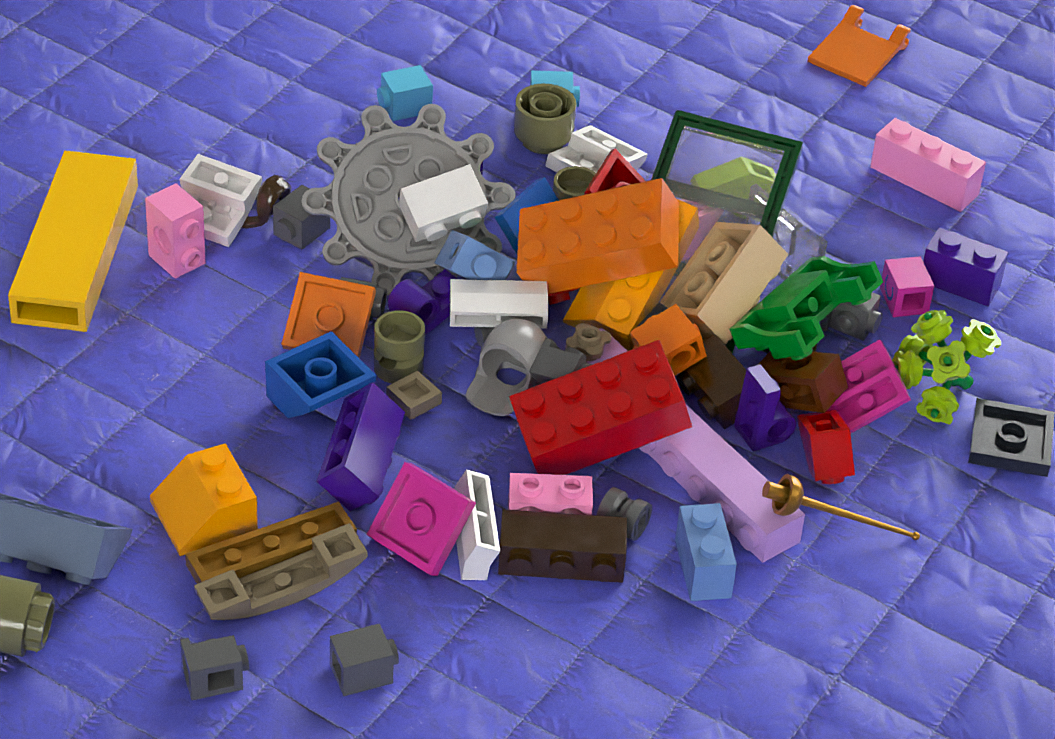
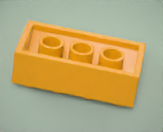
M677 199L679 202V266L700 226L698 208ZM677 268L581 287L567 311L563 323L574 328L581 323L595 326L598 329L603 328L627 351H630L634 346L630 331L635 329L659 303Z

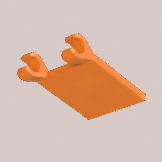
M851 5L842 21L808 56L807 62L867 87L898 51L904 50L909 45V39L906 37L910 33L911 28L899 24L894 29L889 40H886L860 29L863 22L860 16L864 13V9Z

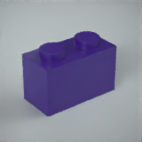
M938 228L926 247L923 262L935 288L989 307L1001 286L1008 252L990 244L959 235L956 232Z

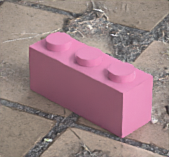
M894 118L876 134L870 168L961 212L979 195L986 162L967 151L942 141L938 137L911 126L907 122Z

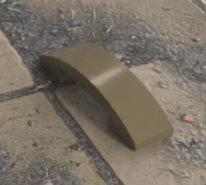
M349 523L311 538L313 549L240 579L234 570H230L195 584L194 589L211 620H233L253 617L292 605L327 588L362 563L368 557L367 550Z

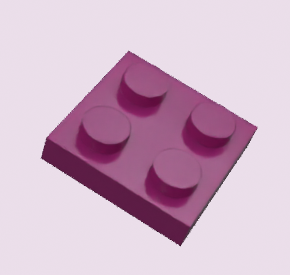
M404 462L366 535L427 574L438 576L476 502L416 465Z

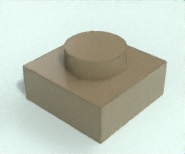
M419 371L387 386L386 395L405 412L404 415L410 420L442 404V392Z

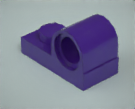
M444 269L423 287L413 280H403L394 287L389 295V312L408 311L416 314L424 322L425 335H427L450 316V279L458 278Z
M761 364L749 367L746 370L734 423L735 429L753 452L783 443L791 437L796 429L795 419L779 400L780 388L777 382L769 376Z

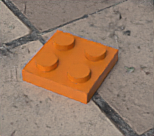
M300 272L281 343L283 349L291 350L332 331L360 359L376 294L375 287Z

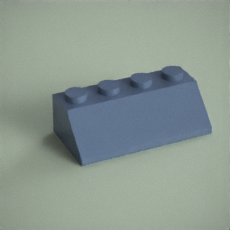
M0 493L1 562L12 563L13 557L26 560L27 569L51 574L52 568L66 571L65 579L90 585L91 579L107 578L131 537V528Z

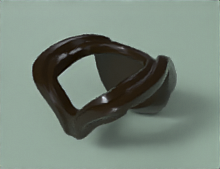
M273 175L262 183L255 199L257 201L258 216H247L241 228H255L267 223L270 216L273 215V206L291 193V185L282 176Z

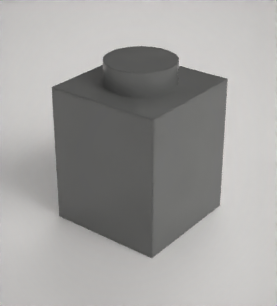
M300 185L273 206L274 235L301 250L330 229V217L311 215L304 210L301 203L302 196L310 189L304 185Z
M380 623L330 636V667L343 696L393 684L394 665L399 663L398 651L394 640L386 639Z

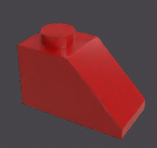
M829 410L825 413L816 412L797 415L808 470L814 480L821 481L822 484H837L843 482L847 476H854L855 468L850 428L836 410Z

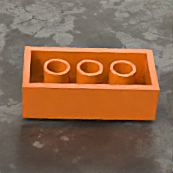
M659 178L520 209L516 273L523 281H547L548 294L677 268L679 202L664 180Z

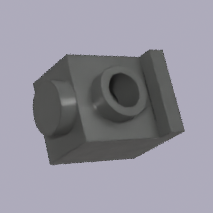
M872 292V298L862 304L840 303L820 321L821 329L827 331L830 327L864 341L869 332L874 334L881 323L882 313L878 311L881 296Z
M545 338L529 372L539 384L592 364L587 363L586 355L579 350L571 347L561 350L552 339Z
M234 635L208 639L193 644L190 643L189 638L180 639L182 671L191 700L243 690V671L249 670V660L245 645L237 646Z

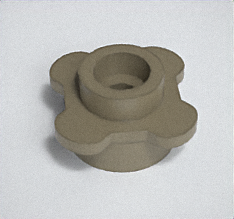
M581 323L575 327L574 335L566 339V346L577 349L585 354L587 357L586 361H594L603 355L604 345L609 344L612 337L608 331H600L595 326Z

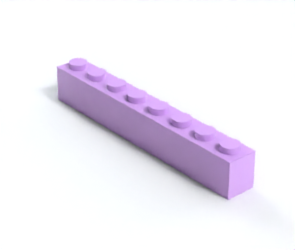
M612 337L611 342L604 345L603 355L599 359L587 361V363L593 365L627 352V350ZM687 405L693 427L639 447L641 451L648 453L668 476L673 477L687 490L693 500L698 501L700 504L720 503L727 529L739 540L746 550L751 551L762 563L800 543L805 514L799 508L791 515L781 516L775 514L772 508V499L762 496L763 486L768 480Z

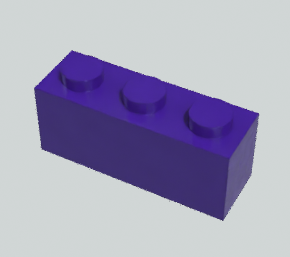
M373 382L344 398L316 481L350 512L364 504H372L382 494L385 475L392 463L391 456L395 443L400 437V427L405 414Z

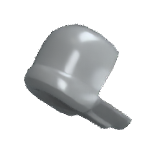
M516 318L500 323L489 333L481 347L475 378L466 392V398L471 405L490 415L507 416L514 411L509 396L540 385L529 372L545 338H547L538 325L528 320ZM511 368L526 374V377L517 385H509L497 379L496 375L501 369Z

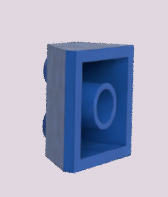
M332 331L265 361L266 396L288 419L312 412L372 382H376V374Z

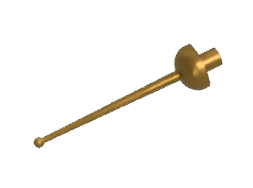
M789 474L784 475L778 484L767 481L762 489V496L772 499L774 513L781 516L791 515L803 505L906 535L913 540L920 538L918 532L912 533L805 497L803 486L799 479Z

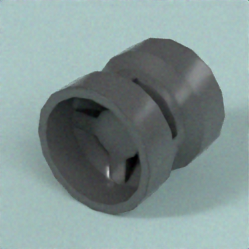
M612 487L603 497L596 516L627 518V538L635 541L646 529L651 517L652 505L640 498L632 500L628 498V494L625 491Z

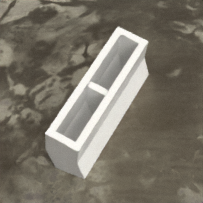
M450 279V327H496L506 320L519 318L531 321L540 328H547V281Z
M466 469L454 489L476 502V505L456 540L461 580H487L490 565L500 553L490 478L488 475Z

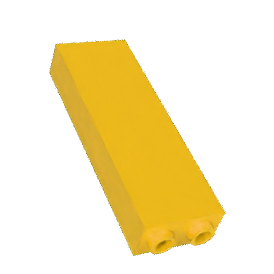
M64 150L8 293L11 323L87 332L138 188L135 158Z

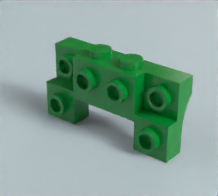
M826 256L809 258L729 330L738 349L755 347V350L761 351L769 348L774 359L791 357V360L803 359L813 352L812 348L825 337L819 322L840 303L850 302L851 305H859L871 299V293L883 283L882 277L875 261L846 264L834 261Z

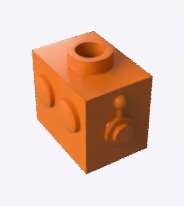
M677 304L658 315L649 317L642 325L630 331L634 344L633 349L660 340L674 376L707 357L698 326L695 323H691Z

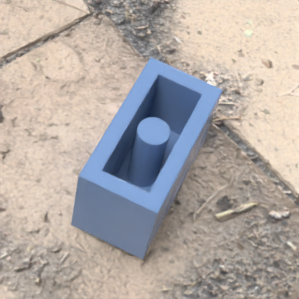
M721 504L680 506L675 542L690 601L732 598L737 563Z

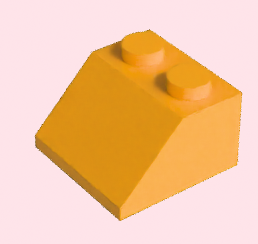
M226 443L187 454L150 494V502L179 556L258 529L257 497Z

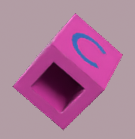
M921 256L885 260L882 273L883 283L880 285V289L892 316L921 315L928 312L934 284Z

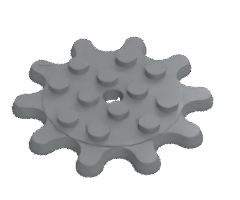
M436 104L423 106L418 113L415 123L407 127L394 124L387 111L381 106L373 105L365 108L361 116L365 135L360 142L346 144L334 137H327L319 142L317 155L321 161L332 168L334 179L328 186L311 188L302 196L301 203L306 212L311 215L330 217L337 224L336 234L324 244L322 249L325 261L334 266L342 265L352 258H364L370 261L374 268L372 282L378 283L381 288H386L387 296L390 295L394 287L400 283L402 277L407 273H421L430 281L444 270V268L434 262L451 230L467 235L498 253H501L502 250L500 239L486 229L484 218L473 227L463 229L460 226L448 230L445 236L437 240L427 241V239L415 242L398 204L401 188L470 164L488 202L485 216L490 211L504 209L516 196L511 185L503 182H490L481 175L480 165L492 154L494 149L491 137L487 134L476 133L463 141L451 140L444 132L446 114ZM458 246L457 249L455 250V252H454V254H453V257L455 256V254H456V252H457L459 246Z

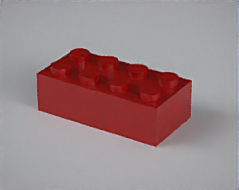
M660 340L509 396L537 474L567 475L693 427L685 400Z

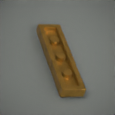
M338 501L186 553V566L197 584L230 570H234L240 579L312 550L311 538L349 523L356 534L357 528Z

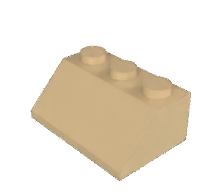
M716 222L660 302L667 308L677 304L691 323H695L698 326L703 341L715 334L723 344H727L733 338L729 329L758 304L761 293L768 283L778 275L788 253L761 225Z

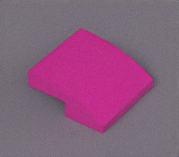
M880 339L841 361L848 388L827 411L836 410L850 428V433H853L911 400L895 364Z

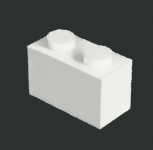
M469 164L401 188L398 204L415 242L424 239H427V241L437 240L445 236L448 230L460 226L466 229L477 225L485 217L488 202Z

